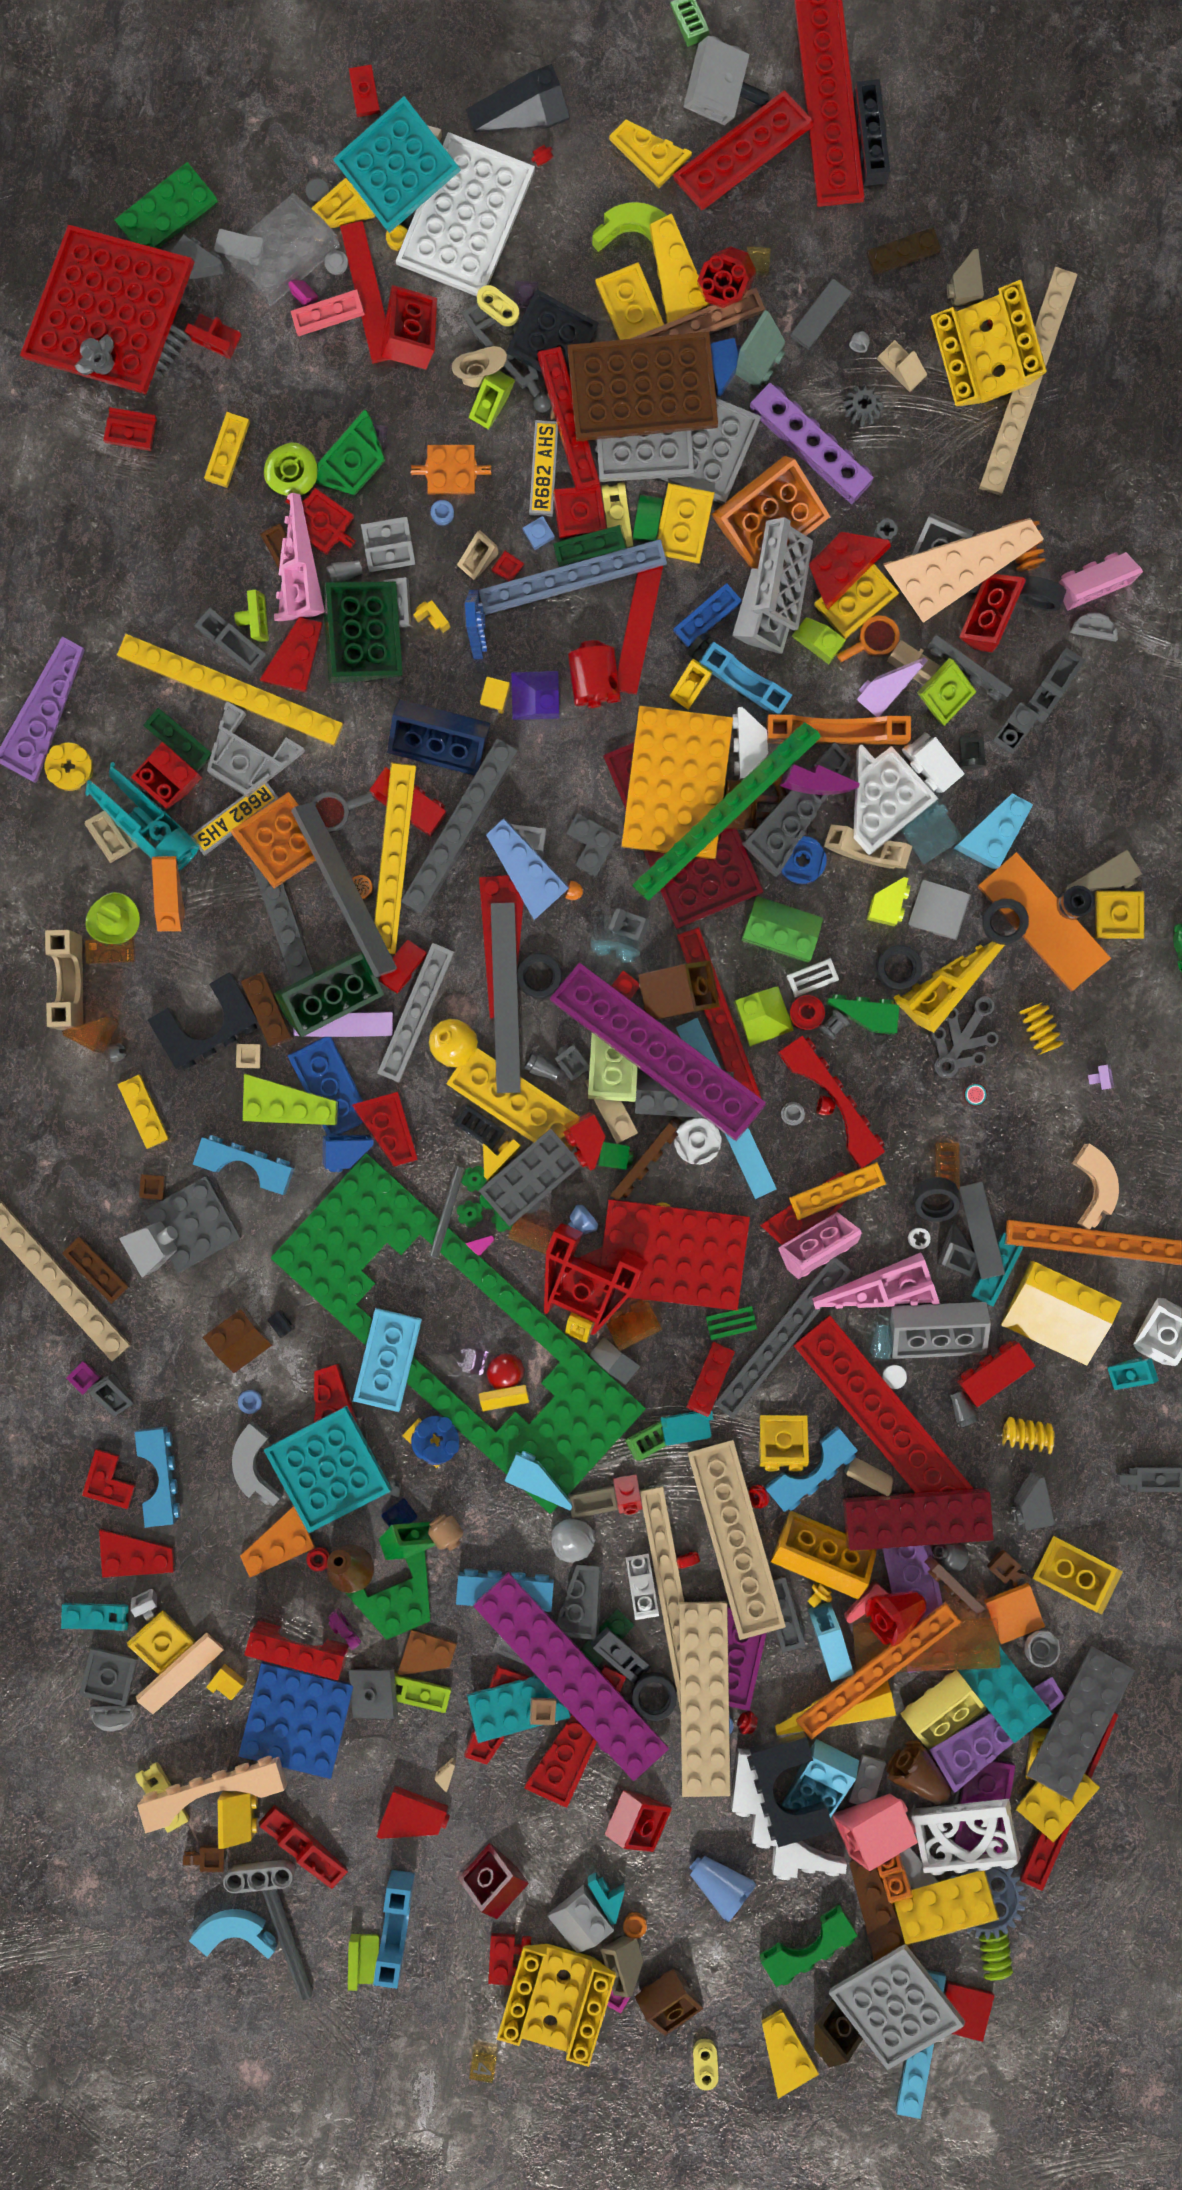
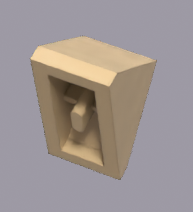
M479 530L457 566L473 580H476L499 555L498 547Z

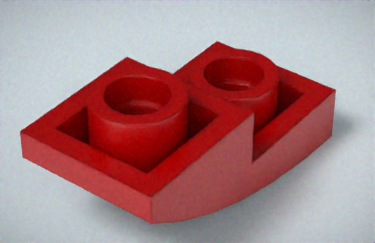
M407 940L392 958L397 969L380 976L379 982L398 994L412 978L413 971L426 958L427 952Z

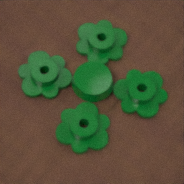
M475 1166L473 1169L467 1168L461 1181L464 1186H467L469 1192L479 1191L487 1182L484 1177V1169L481 1166ZM480 1194V1204H473L472 1201L468 1200L465 1202V1205L457 1207L458 1221L461 1224L465 1223L469 1228H473L477 1222L483 1219L482 1214H480L482 1207L485 1209L494 1208ZM494 1209L495 1216L491 1218V1221L496 1224L497 1231L513 1230L514 1223L509 1227Z

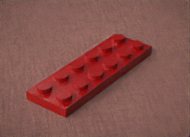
M784 90L674 173V181L702 211L814 126L813 120Z

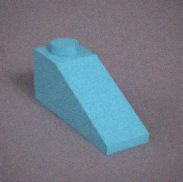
M523 1451L522 1454L517 1452L505 1482L571 1511L573 1503L540 1462L535 1460L536 1456L526 1451Z

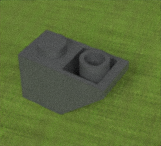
M183 234L171 252L190 257L194 260L195 263L189 279L221 275L225 272L222 258L214 251L209 253L196 238L192 237L189 239Z
M1020 702L1002 725L993 742L1012 755L1040 715Z

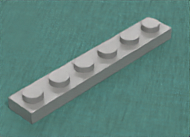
M432 943L377 1074L400 1083L455 952Z

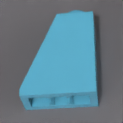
M827 1602L815 1608H808L831 1682L853 1675L841 1628L831 1603Z

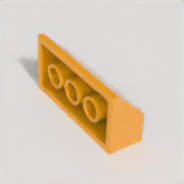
M790 1511L776 1542L771 1562L859 1600L869 1585L877 1549L849 1551L846 1546L845 1533Z

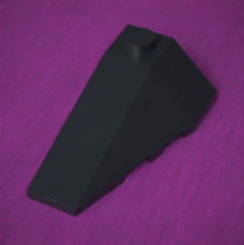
M552 64L524 75L466 109L474 132L503 131L506 128L524 130L526 127L539 126L540 128H549L570 119L561 85Z

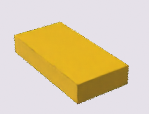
M526 1385L479 1394L483 1411L529 1403Z

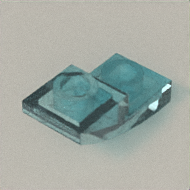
M602 940L591 941L592 952H597V956L610 955L611 950H615L616 959H621V963L635 962V958L640 957L639 950L626 944Z

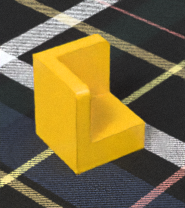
M487 677L480 704L498 709V712L503 714L510 691V683Z
M224 1664L206 1688L212 1693L217 1689L229 1700H232L247 1681Z

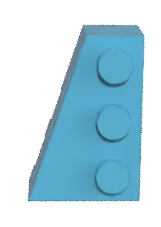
M1012 793L957 844L954 849L993 870L998 869L1033 804Z

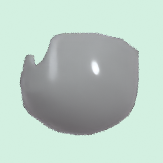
M1050 1631L1033 1632L1024 1643V1652L1027 1659L1037 1667H1050L1058 1660L1060 1655L1059 1640Z

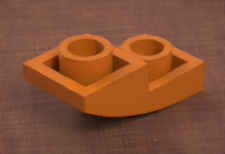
M900 1854L877 1867L879 1875L883 1879L889 1903L892 1904L913 1897Z

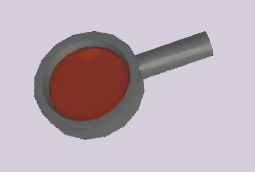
M326 792L316 796L312 802H314L328 832L333 833L344 828L349 819V810L372 802L374 798L371 792L345 801L344 798L336 793Z

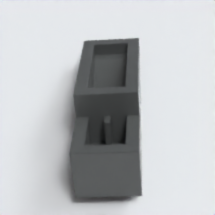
M210 607L205 610L193 625L249 672H252L265 656L262 650Z
M1066 647L1026 705L1040 715L1037 720L1041 723L1050 715L1085 661Z

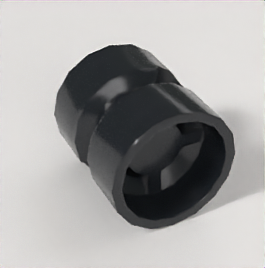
M1079 885L1073 886L1059 895L1056 904L1057 910L1066 919H1078L1091 911L1094 905V897L1088 888Z

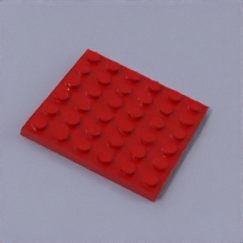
M68 225L20 356L28 361L147 394L192 272L194 260L187 256ZM108 334L114 342L111 352L112 359L114 360L112 370L107 374L94 371L89 375H83L78 372L75 365L83 357L80 353L82 342L88 338L96 339L99 342L103 336Z

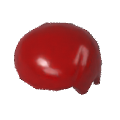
M504 1353L490 1362L486 1375L489 1384L494 1389L499 1390L519 1385L523 1379L525 1369L522 1361L517 1356Z

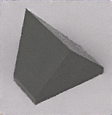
M953 1220L937 1264L971 1277L977 1263L975 1251Z

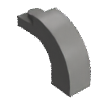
M252 1421L240 1434L234 1446L232 1455L233 1474L238 1486L248 1498L256 1491L259 1494L257 1497L264 1504L274 1506L283 1495L260 1476L256 1466L257 1454L270 1435Z

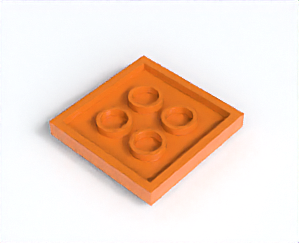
M289 792L231 831L232 835L274 889L316 861L291 812L295 806L299 805Z

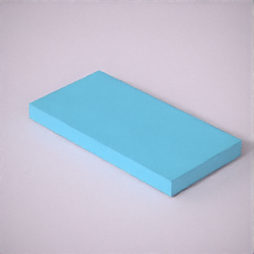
M375 1308L353 1398L354 1402L400 1412L422 1318Z

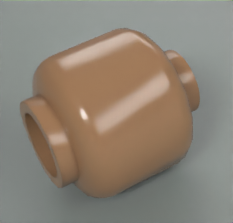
M442 1514L430 1522L429 1525L431 1527L428 1530V1534L438 1549L443 1550L447 1548L451 1551L461 1544L459 1539L463 1536L464 1532L453 1516Z

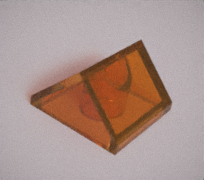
M105 1017L63 1030L62 1033L63 1036L94 1052L104 1053L119 1023L117 1019Z

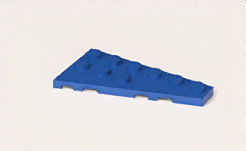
M479 589L469 590L465 600L466 628L473 658L483 659V652H487V641L484 628H486L483 603H480Z

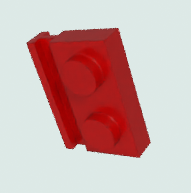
M109 407V416L107 417L103 441L107 444L151 451L157 417L152 414Z

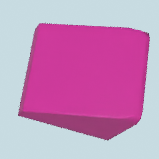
M293 280L288 283L291 294L303 306L313 304L318 299V295L305 281Z
M491 1235L467 1242L466 1245L474 1253L481 1255L495 1240V1237Z

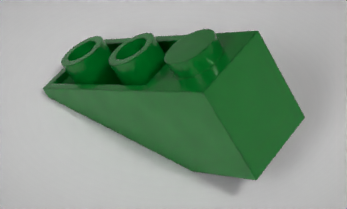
M833 994L832 998L826 1000V1004L869 1032L897 1034L900 1005H895L894 1000L880 999L879 1003L870 1002V998L856 997V1001L847 1000L846 995Z

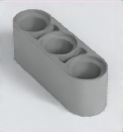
M289 1860L237 1864L229 1868L223 1885L230 1893L282 1889L291 1884L296 1869ZM279 1870H285V1871H287L288 1874H289V1877H287V1878H282V1877H280V1876L278 1875V1871H279ZM254 1873H262L265 1876V1880H257ZM238 1875L241 1878V1882H233L230 1876Z

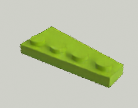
M244 1074L243 1121L337 1125L338 1101L281 1085L270 1080L261 1079L250 1074Z

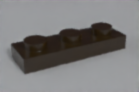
M934 227L869 249L866 254L873 274L877 275L940 253L941 246Z

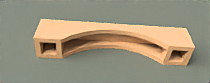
M267 1756L259 1759L257 1764L249 1766V1763H244L236 1766L234 1771L227 1773L226 1770H221L213 1773L211 1778L203 1780V1777H198L180 1787V1784L172 1785L166 1788V1792L157 1794V1791L149 1792L143 1795V1799H141L137 1807L145 1833L168 1827L185 1806L209 1793L241 1791L262 1798L284 1791L287 1782L280 1758L272 1759V1756Z

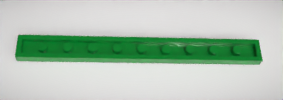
M805 722L798 727L759 766L746 776L740 784L728 793L721 802L711 809L702 820L693 826L682 839L675 843L663 857L658 859L645 874L640 876L632 885L634 889L649 901L821 738L819 732Z

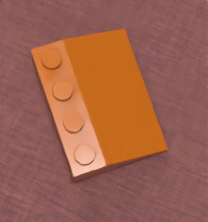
M783 456L711 514L724 535L751 569H758L766 521L785 517L791 521V527L807 536L830 517L796 460L787 456Z

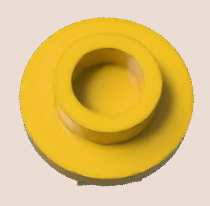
M814 1583L812 1589L815 1593L808 1602L814 1608L822 1600L828 1603L831 1602L832 1596L830 1594L832 1591L830 1588L823 1584Z

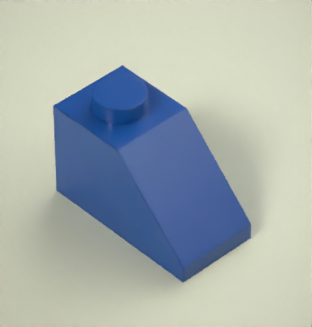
M734 338L710 343L717 397L723 395L736 373L741 347L736 345Z
M370 1135L323 1136L322 1163L325 1169H329L330 1172H342L343 1169H349L373 1146V1139Z

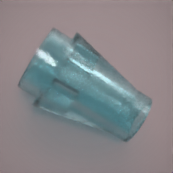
M876 1325L869 1351L872 1353L871 1358L890 1360L893 1349L889 1325Z

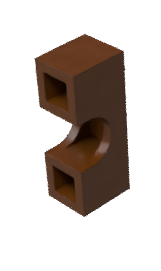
M261 972L242 980V986L268 1046L274 1048L294 1039L286 1018L278 1007L274 990L267 974Z

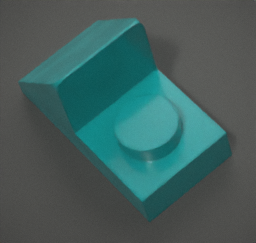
M1137 1357L1107 1367L1114 1390L1154 1384L1159 1381L1152 1358L1142 1359V1357Z
M594 1872L588 1876V1885L611 1925L616 1924L624 1896L625 1884L623 1883L607 1892L610 1889L604 1877L599 1878L598 1874Z

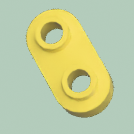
M486 285L479 289L477 303L484 312L503 326H512L518 321L519 308L514 301L494 286ZM487 297L493 299L491 303H486L484 300ZM505 312H510L512 315L511 317L506 318L503 316V314Z
M700 2039L693 2046L694 2079L700 2089L711 2090L718 2083L717 2049L713 2041ZM707 2051L709 2056L703 2057L701 2053ZM706 2075L711 2077L709 2081H704L702 2078Z

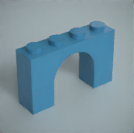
M391 1870L386 1889L383 1910L385 1918L376 1961L374 1986L398 1988L403 1965L415 1873Z

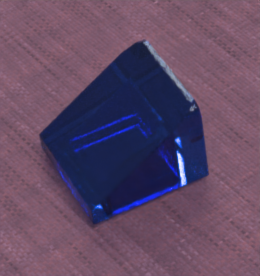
M403 1498L382 1513L381 1517L390 1527L395 1524L412 1523L417 1518V1514L406 1499Z

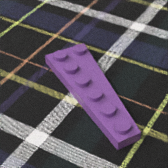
M63 636L0 746V764L34 783L38 781L85 651L84 648Z
M1053 1677L1033 1688L1050 1711L1065 1699ZM990 1713L932 1747L929 1751L955 1793L1000 1753L1013 1744V1741Z

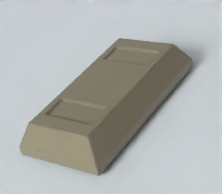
M614 1486L568 1495V1498L573 1503L571 1508L572 1519L619 1510Z

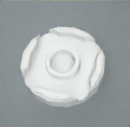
M693 1118L686 1120L679 1126L677 1130L679 1134L674 1140V1145L677 1153L683 1160L690 1164L701 1165L710 1162L717 1156L721 1147V1136L718 1128L704 1118Z

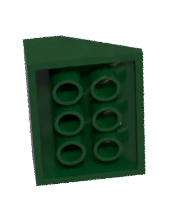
M396 581L325 582L322 595L325 611L324 624L329 683L359 682L402 676Z

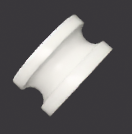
M914 1228L908 1235L909 1244L916 1249L926 1248L931 1240L928 1231L922 1228ZM919 1232H922L925 1242L923 1244L919 1242V1245H916V1239L913 1236L915 1233L919 1235Z

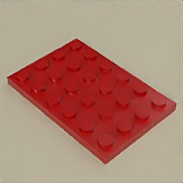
M608 1199L600 1268L615 1274L619 1261L628 1252L648 1261L641 1282L628 1298L737 1311L750 1217Z

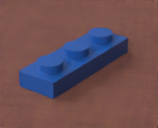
M726 583L679 623L673 631L689 648L699 635L711 630L739 606L742 600Z

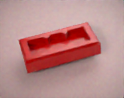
M372 65L348 68L357 117L380 114Z

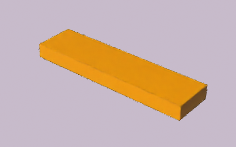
M875 1162L789 1197L797 1220H800L881 1187L886 1182L878 1163Z

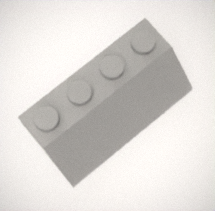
M970 1302L891 1306L890 1333L892 1359L987 1355L991 1325L987 1303Z

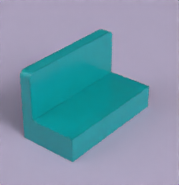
M712 1410L708 1417L695 1411L661 1417L665 1445L670 1446L711 1438L709 1421L714 1420Z

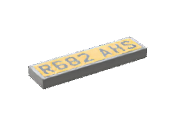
M535 420L529 515L553 517V491L555 489L558 425L556 421Z
M265 783L249 797L242 796L190 836L200 845L199 850L205 856L231 837L233 828L279 798L269 784Z

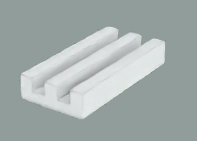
M831 958L786 976L794 997L839 981ZM825 965L829 967L828 970L794 982L793 978ZM832 974L830 979L799 991L797 989L800 985Z

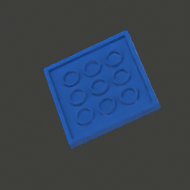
M262 1661L238 1757L255 1761L267 1756H272V1759L279 1757L283 1768L331 1779L351 1701L353 1686L349 1682L334 1680Z

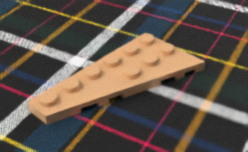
M1028 518L1002 526V528L983 532L967 539H960L928 549V551L912 554L883 564L924 623L1041 542L1044 538L1032 520Z

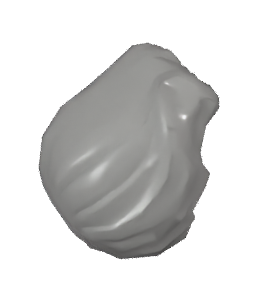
M566 1519L559 1522L551 1533V1544L556 1557L570 1563L587 1558L593 1550L596 1541L595 1530L587 1525L586 1522L577 1519Z

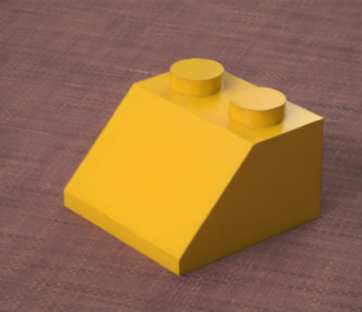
M222 1791L218 1798V1849L249 1842L254 1834L258 1833V1818H254V1809L258 1807V1796L241 1791Z

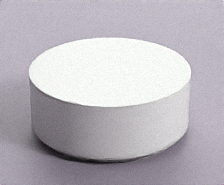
M889 1365L884 1369L882 1379L891 1389H898L905 1384L907 1375L902 1367Z

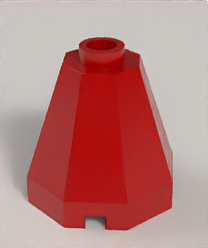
M914 1591L875 1595L868 1599L865 1614L866 1617L871 1616L872 1621L869 1623V1626L878 1639L885 1645L891 1643V1646H896L903 1642L925 1615L927 1604L925 1598Z

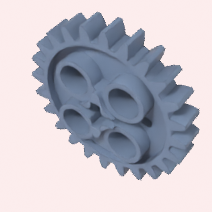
M995 1866L985 1870L994 1903L1004 1907L1005 1915L999 1917V1920L968 1928L967 1934L974 1929L976 1930V1938H979L981 1932H984L985 1938L988 1940L990 1933L993 1932L997 1939L999 1938V1930H1002L1007 1935L1008 1929L1006 1926L1009 1925L1014 1929L1016 1925L1013 1919L1021 1920L1022 1917L1017 1911L1025 1910V1907L1020 1905L1019 1902L1025 1901L1026 1897L1019 1895V1892L1024 1890V1886H1016L1020 1878L1011 1877L1013 1869H1009L1006 1872L1001 1866ZM978 1868L968 1869V1871L958 1874L959 1876H962L980 1870H978ZM995 1879L1001 1880L1004 1884V1890L1001 1892L994 1891L991 1887V1882Z

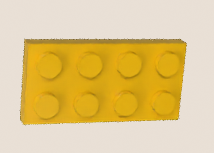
M976 1871L913 1889V1897L894 1903L906 1945L999 1920L985 1871Z

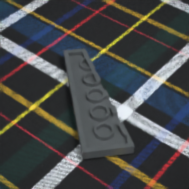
M833 743L810 768L820 765L842 775L851 758L836 743ZM790 790L742 845L774 877L778 876L828 795L806 794Z

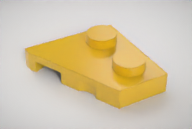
M347 178L342 180L311 208V212L327 230L376 216Z

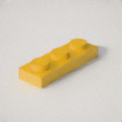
M226 412L204 476L205 481L228 488L250 424L249 419Z
M141 1075L117 1084L146 1149L169 1140V1136Z

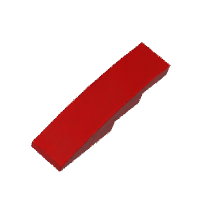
M276 1805L258 1822L259 1827L275 1838L281 1848L296 1858L297 1864L329 1888L333 1889L348 1872V1869L319 1841Z

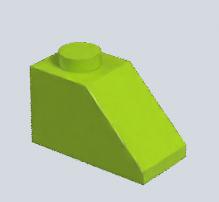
M499 370L487 375L482 382L468 418L489 430L508 400L515 380Z
M808 617L803 620L799 628L792 635L794 639L828 665L846 641V639L827 625Z

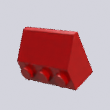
M993 574L984 580L959 638L974 650L993 652L1001 640L1026 579L1024 577Z

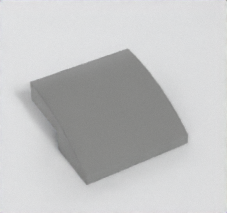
M408 517L361 524L369 572L415 565Z
M922 880L908 925L933 932L935 935L957 940L971 895L947 886Z

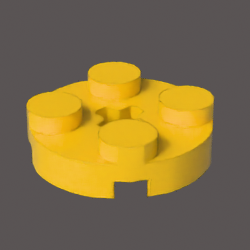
M68 742L53 746L45 759L44 765L48 780L58 788L66 791H74L81 788L82 785L91 779L94 767L93 761L86 750L78 744ZM67 761H71L75 765L74 769H70V773H66V769L63 768Z

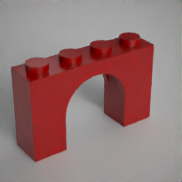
M259 1620L251 1630L244 1656L334 1680L339 1679L344 1669L349 1651V1646L346 1643L327 1639L323 1645H308L295 1642L280 1635L281 1626Z

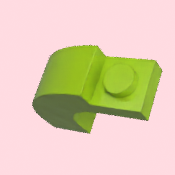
M631 202L615 206L604 213L605 226L601 224L595 229L592 236V245L599 252L614 238L625 232L641 233L652 242L649 225L667 215L660 209L645 203Z

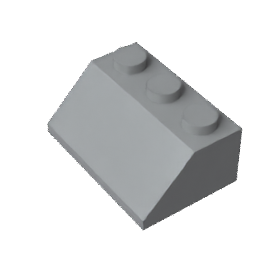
M751 569L732 636L748 645L782 654L790 628L764 613L756 614L751 611L758 569ZM780 581L779 590H780L781 588H783V587H782V584H781V581ZM792 586L791 591L795 598L796 591L794 586ZM785 593L781 594V596L783 598L784 604L786 605L788 601ZM789 608V609L787 610V613H788V616H789V618H790V620H791V618H792V613H791V610H790V608Z

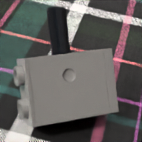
M707 36L698 44L683 107L725 125L735 117L739 97L763 107L769 101V94L743 82L750 54L742 51L738 46H730L722 42L718 37Z

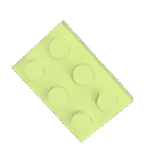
M592 1033L588 1099L635 1102L637 1066Z

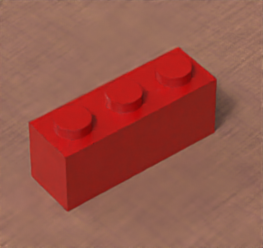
M1007 1341L998 1348L1000 1352L994 1356L991 1354L980 1360L979 1363L981 1365L976 1369L970 1368L960 1375L961 1379L957 1383L974 1406L979 1407L1035 1367L1019 1342Z

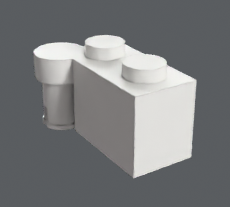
M924 732L912 744L908 743L902 749V752L910 761L912 768L917 773H922L926 778L924 782L932 792H944L960 779L964 772L938 739L933 737L929 740L930 735Z

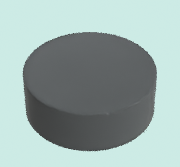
M313 179L306 186L307 198L313 204H317L330 192L328 184L322 179Z

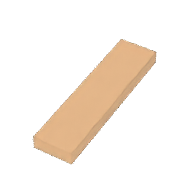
M206 1632L136 1696L137 1702L154 1714L224 1650L223 1646Z

